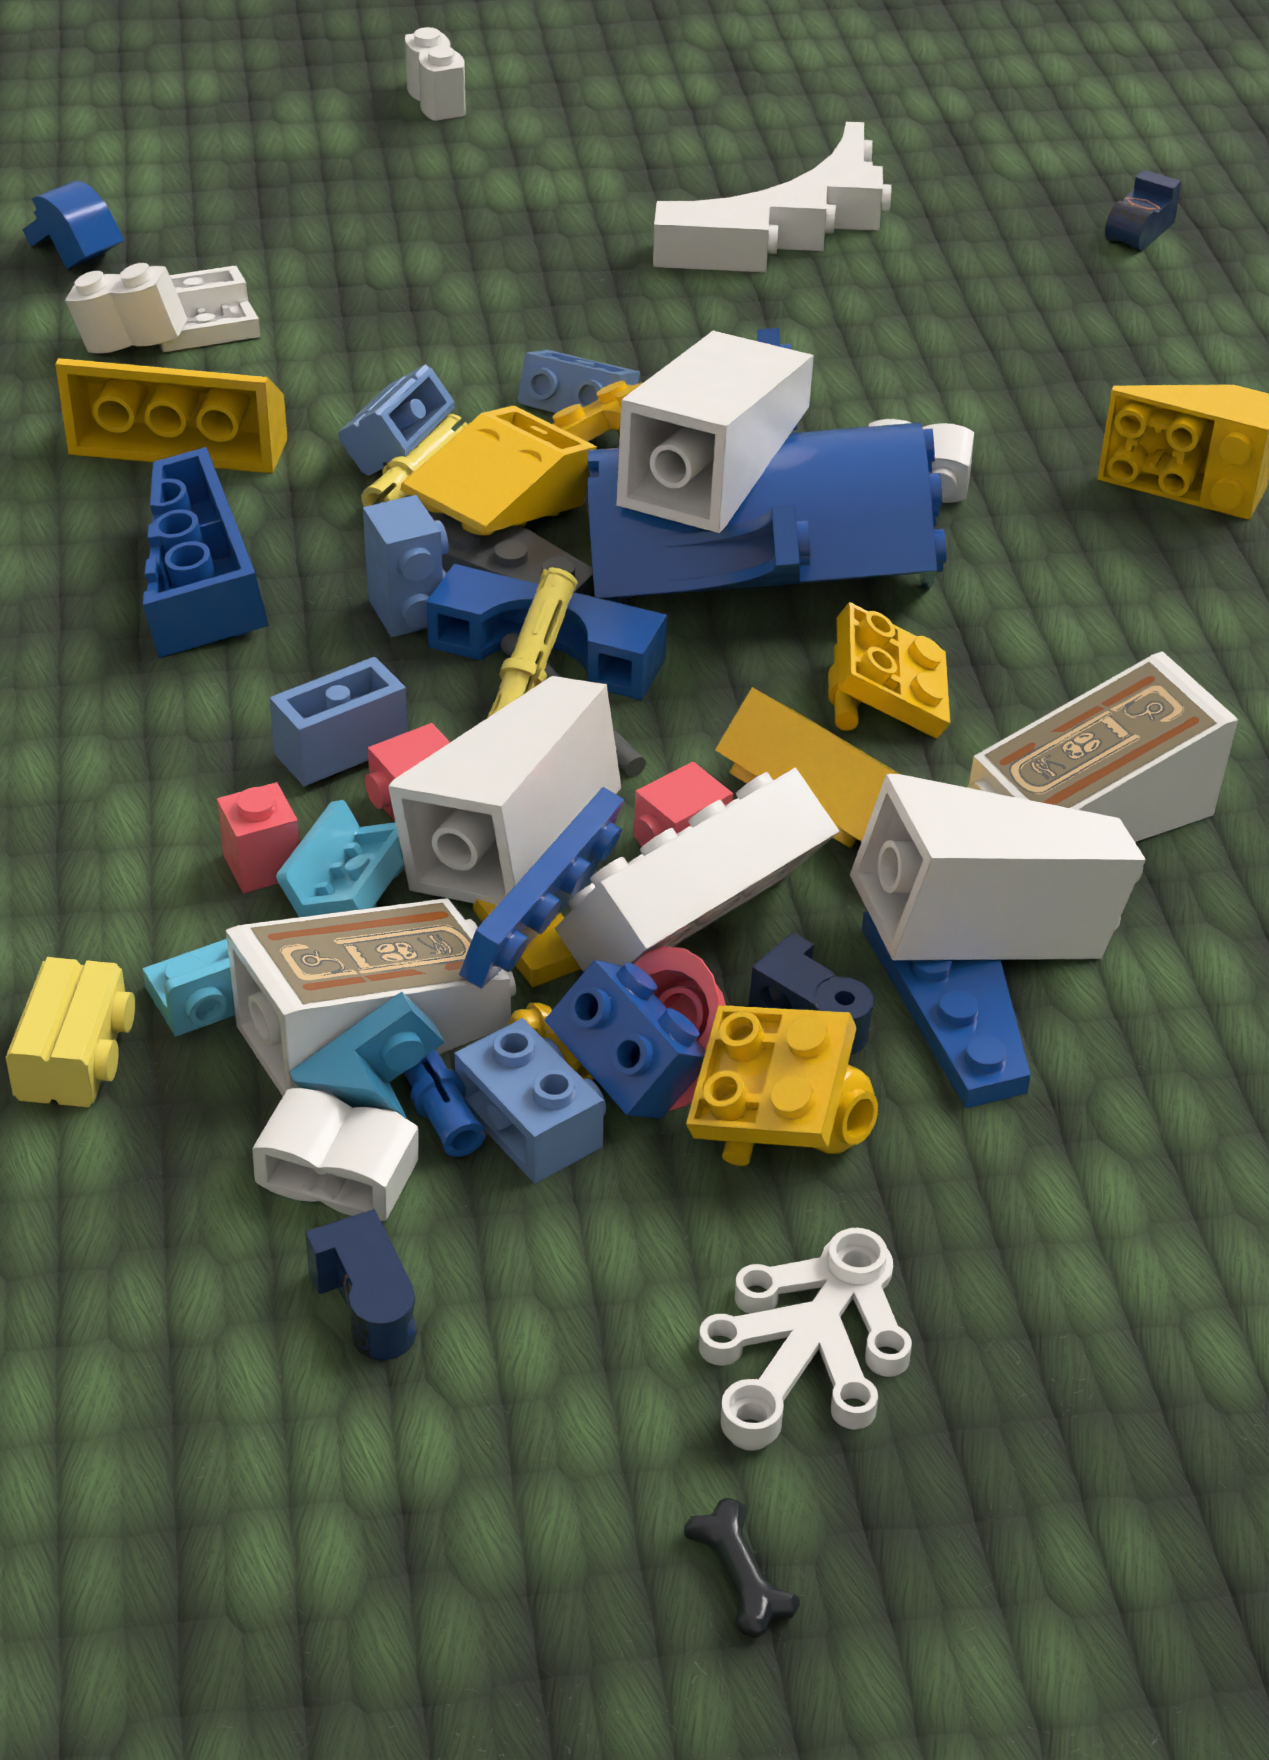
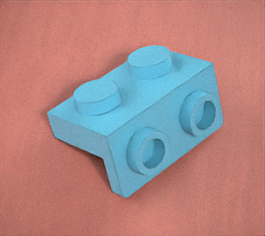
M344 800L332 801L276 875L279 885L299 917L376 908V902L388 885L404 869L396 822L360 827Z

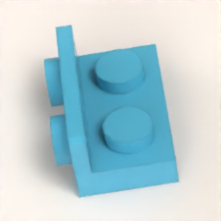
M227 939L142 968L145 988L175 1037L235 1015Z

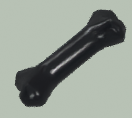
M723 1498L718 1501L713 1513L691 1516L684 1525V1536L687 1539L705 1544L716 1552L739 1597L740 1604L735 1618V1627L744 1635L757 1638L765 1634L772 1620L793 1618L799 1609L800 1598L796 1594L774 1587L766 1580L743 1536V1527L747 1516L746 1505L732 1498Z

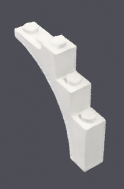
M846 122L843 138L833 153L814 169L789 182L762 191L729 198L699 201H657L654 221L653 267L766 272L767 254H777V249L824 251L825 233H834V229L879 231L881 213H890L891 185L883 184V166H873V162H871L872 140H864V122Z

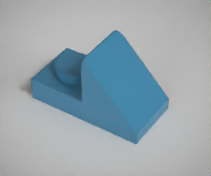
M401 991L289 1071L293 1081L303 1089L321 1090L331 1093L352 1108L371 1107L389 1109L399 1113L406 1119V1115L389 1082L404 1071L417 1065L421 1059L445 1042L436 1025Z

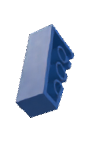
M204 447L154 461L150 498L152 524H148L150 556L149 559H146L145 576L148 584L147 591L143 594V608L158 658L232 636H242L250 631L269 626L256 573L207 448Z

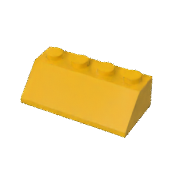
M58 358L55 363L68 455L154 462L206 447L214 468L274 473L287 441L284 394L268 377Z
M753 687L715 749L734 762L729 773L745 783H749L765 772H768L771 778L775 780L796 767L838 828L839 832L832 838L850 848L853 847L857 839L862 842L886 774H899L805 716Z

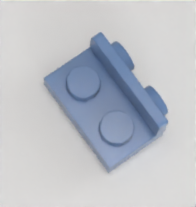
M550 350L527 352L524 357L517 401L521 405L554 413L575 404H581L583 408L598 400L596 393L612 383L625 381L626 385L638 384L640 371Z

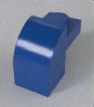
M81 181L70 182L31 198L37 209L33 212L36 220L22 229L31 247L52 239L66 269L103 255L125 241L106 203L91 186Z

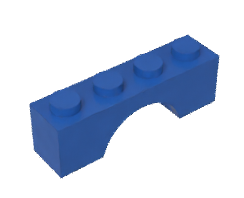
M453 564L426 601L428 648L477 660H482L494 652L502 650L500 647L501 641L507 634L512 632L520 634L535 597L538 584ZM573 593L553 648L575 658L583 666L588 682L607 684V691L610 693L642 700L666 661L667 615Z

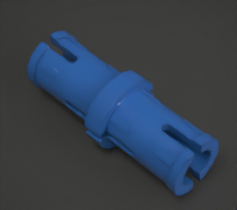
M437 1049L421 1059L417 1065L403 1072L412 1088L410 1094L411 1102L419 1115L429 1118L444 1145L442 1147L446 1154L452 1157H461L474 1152L482 1145L485 1139L483 1131L485 1129L481 1122L477 1121L464 1098L466 1096V1087L456 1071L446 1067Z

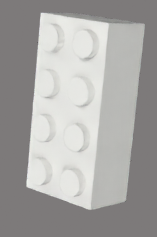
M796 767L775 780L771 778L768 772L759 775L736 792L738 798L726 806L721 799L713 802L695 814L688 821L691 826L676 834L673 828H669L641 847L640 851L642 854L629 863L626 862L624 857H620L596 872L590 878L592 884L579 891L567 901L572 911L554 928L582 971L584 972L593 960L624 965L625 962L633 964L648 951L663 946H676L785 879L839 832L838 828Z

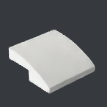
M237 266L169 275L188 320L178 338L159 344L163 352L261 337L259 318L248 301L246 281Z

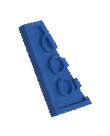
M605 787L598 791L475 930L459 973L461 977L482 989L502 969L510 972L521 958L527 945L538 934H542L550 923L568 906L567 901L579 891L589 886L590 878L594 875L599 861L603 862L609 856L622 833V829L616 826L615 822L624 803L623 798Z
M863 912L862 931L964 1107L970 1108L1028 1093L1031 1074L1001 960H892L869 912Z

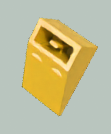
M1237 385L1113 386L1097 480L1250 520L1267 488L1269 480V393Z
M509 406L478 415L401 483L400 490L410 496L417 495L426 510L435 513H445L462 522V528L470 533L491 535L496 530L514 525H525L527 521L545 516H556L559 512L582 506L590 476L588 453L589 450H596L597 446L516 406Z

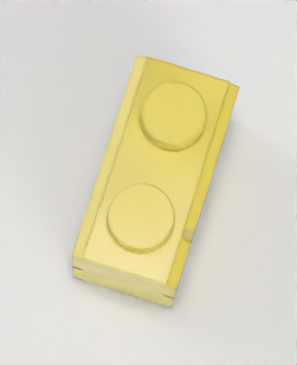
M47 957L42 962L5 1057L12 1093L19 1101L49 1104L51 1099H53L59 1105L90 1108L96 1099L101 1081H112L114 1079L118 1065V1044L116 1039L119 1032L128 1033L131 1030L135 1015L134 994L132 992H125L122 968H119L116 963L86 961L85 965H80L75 959Z

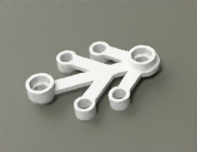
M863 1228L845 1229L838 1232L824 1247L820 1258L773 1267L752 1264L742 1268L736 1276L735 1302L741 1310L749 1314L735 1317L728 1314H714L707 1317L701 1323L699 1352L707 1362L714 1365L724 1366L736 1362L743 1353V1346L787 1338L759 1380L745 1379L735 1382L728 1387L723 1395L721 1428L726 1437L738 1448L748 1451L760 1450L778 1437L782 1428L783 1401L818 1350L821 1353L834 1387L831 1401V1415L839 1425L848 1429H862L874 1421L877 1411L878 1391L872 1382L864 1378L840 1317L853 1299L869 1332L865 1361L867 1366L878 1375L892 1377L903 1373L909 1366L912 1340L909 1334L904 1329L898 1327L883 1291L892 1277L893 1259L885 1242L876 1233ZM752 1286H759L765 1288L767 1291L756 1293L748 1290L747 1288ZM821 1288L812 1302L774 1309L778 1303L779 1294ZM715 1336H726L730 1338L732 1341L727 1343H718L713 1341L711 1338ZM892 1347L899 1352L896 1354H886L878 1350V1348ZM854 1398L863 1401L865 1405L853 1407L843 1401ZM753 1419V1420H756V1421H759V1422H758V1423H749V1422H745V1421H743V1420Z

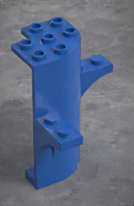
M779 328L757 329L758 342L791 349V343L780 344ZM921 422L791 433L720 533L617 506L619 448L589 450L588 453L590 478H588V504L595 598L621 604V598L911 574L920 575V586L923 588L932 587L936 573L943 572V563H946L947 560L944 529L934 530L936 517H939V507H942V488L940 473H932V462H935L933 429H923Z

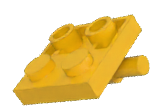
M849 602L837 617V643L834 646V664L828 672V697L831 704L835 706L836 727L843 731L856 728L858 725V705L864 702L937 739L950 725L946 651L942 650L933 640L925 636H915L892 624L881 613L876 611L868 612Z
M718 1005L686 1122L693 1138L726 1141L722 1157L726 1162L737 1166L749 1164L754 1143L828 1148L856 1032V1025L851 1013Z

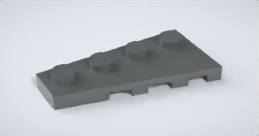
M428 511L434 521L440 520L447 534L449 549L447 554L442 555V568L446 572L450 570L453 564L539 584L543 570L546 569L548 571L550 567L565 570L576 578L578 584L574 593L589 596L594 591L592 567L522 525H514L496 530L491 535H477L463 529L461 526L462 522L445 513Z

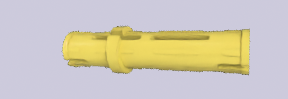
M448 414L406 457L397 456L387 463L383 469V475L363 491L361 495L363 506H370L377 500L383 503L409 497L410 495L400 490L401 483L468 424L465 422L454 432L451 428L459 422L461 417L455 414Z
M550 567L548 571L546 569L543 570L511 658H507L502 664L499 673L502 682L487 718L547 679V674L544 671L547 660L565 617L569 601L578 584L576 578L569 572Z

